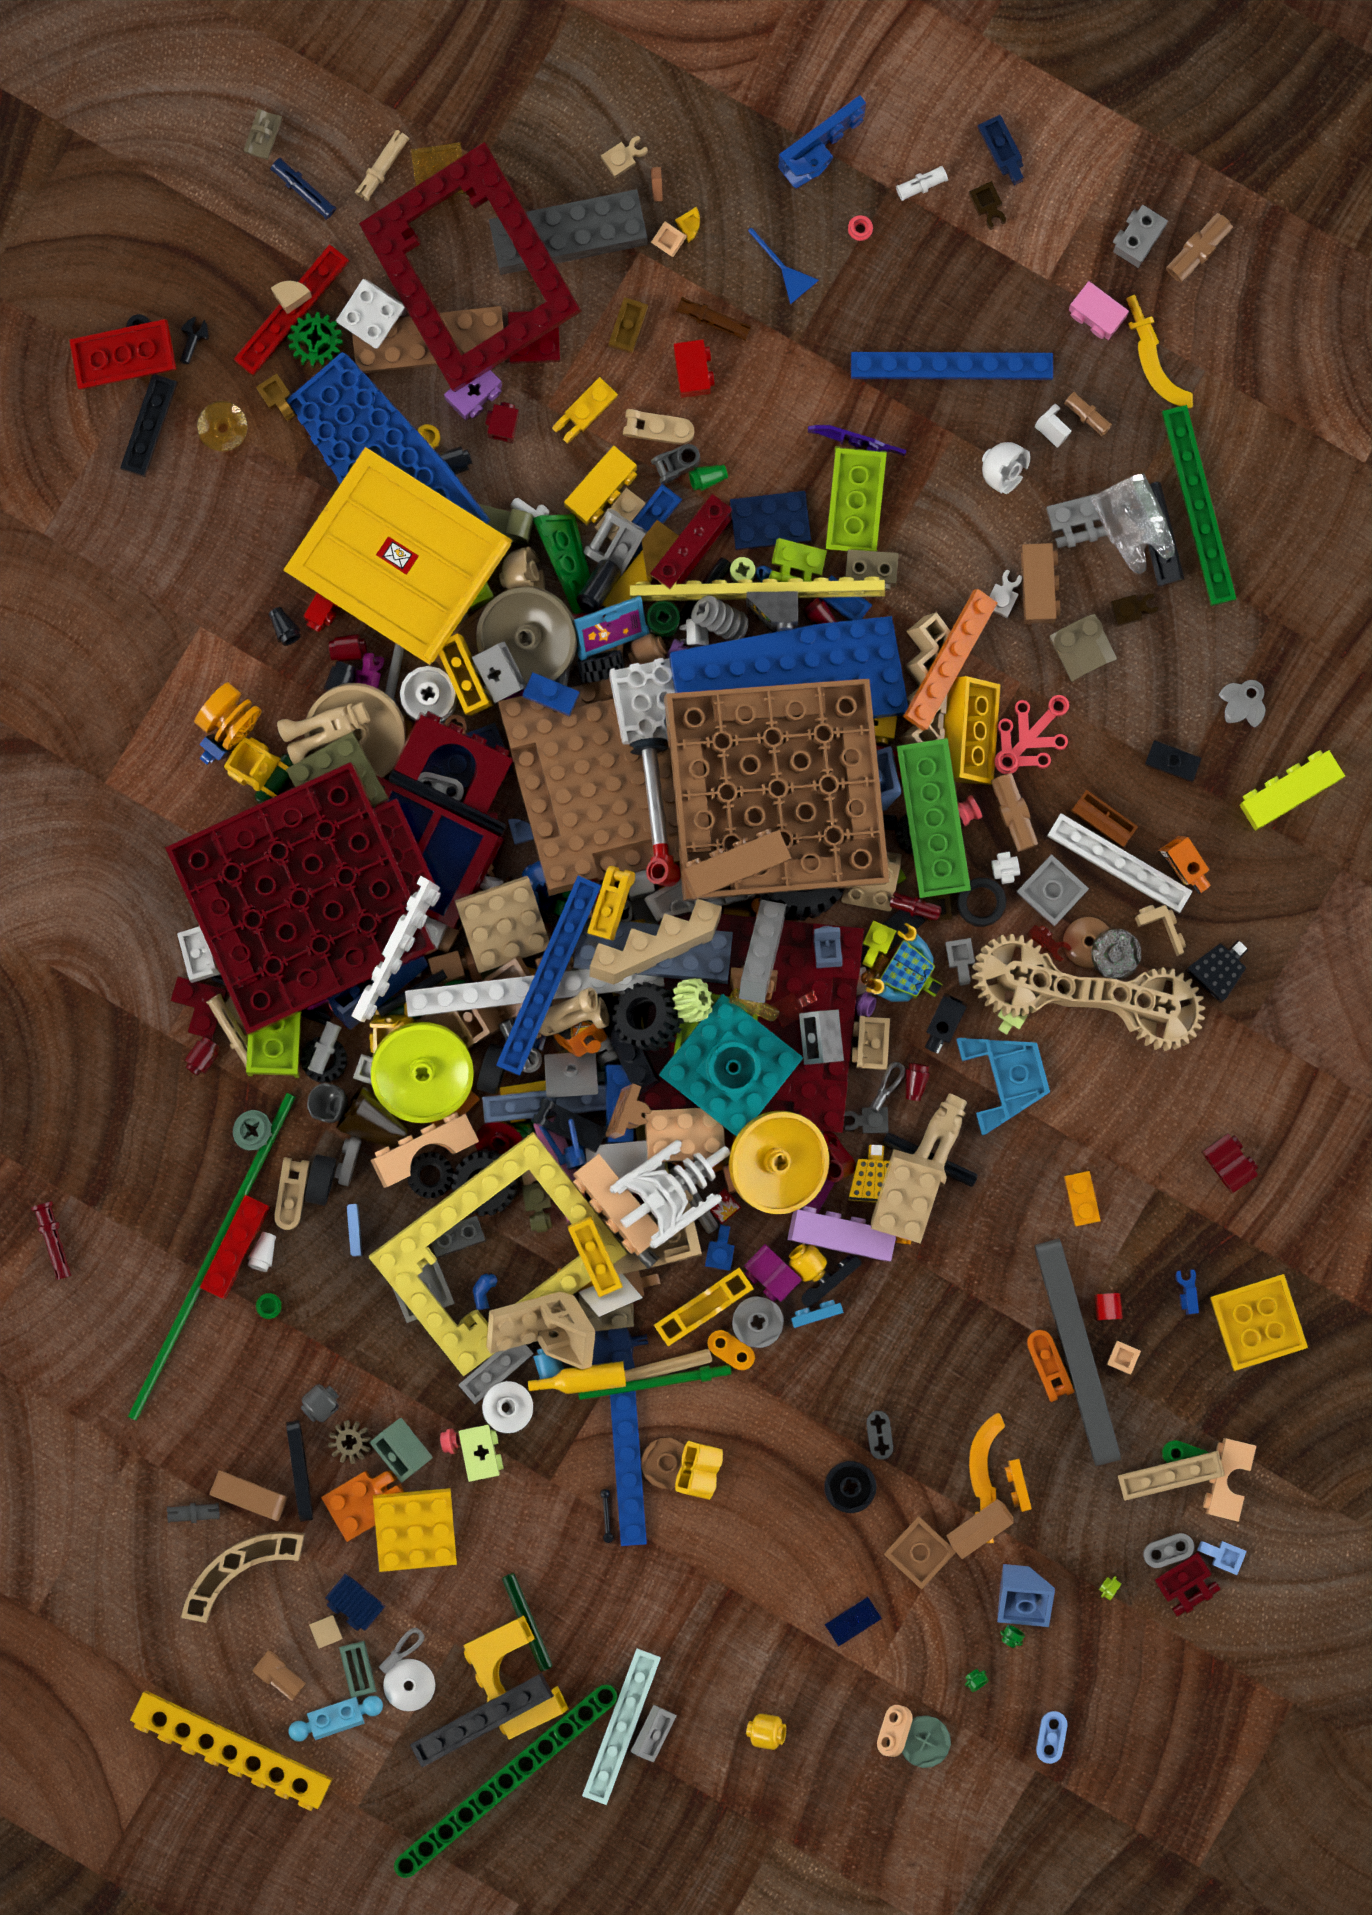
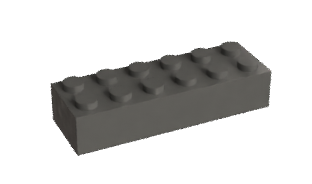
M637 189L526 212L555 264L648 245ZM499 218L489 219L500 275L528 270Z

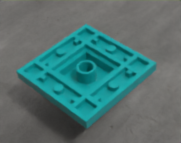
M721 994L712 1005V1012L708 1014V1018L698 1023L658 1075L737 1137L742 1128L761 1113L803 1057L728 997ZM735 1062L737 1068L735 1071L730 1072L728 1066L730 1063Z

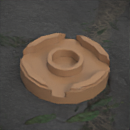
M660 1438L651 1442L644 1450L641 1458V1468L645 1478L652 1485L661 1489L675 1488L676 1477L682 1466V1454L685 1445L673 1438Z

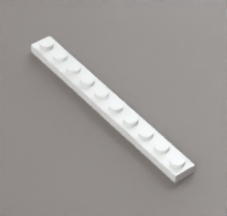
M588 969L566 971L553 1000L575 997L581 990L589 987L595 989L597 994L622 992L628 987L633 989V984L639 983L643 985V982L664 987L663 977L633 974L613 985L589 977L590 970ZM535 975L405 991L408 1017L523 1004Z

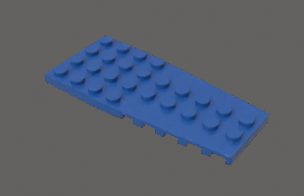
M340 353L287 399V403L291 405L297 414L301 425H304L311 436L310 439L318 447L324 456L323 459L335 473L339 484L342 483L366 447L487 524L490 521L489 517L445 460L346 353Z
M892 616L816 624L793 630H784L674 651L669 656L675 693L869 679L873 719L902 716L908 709Z

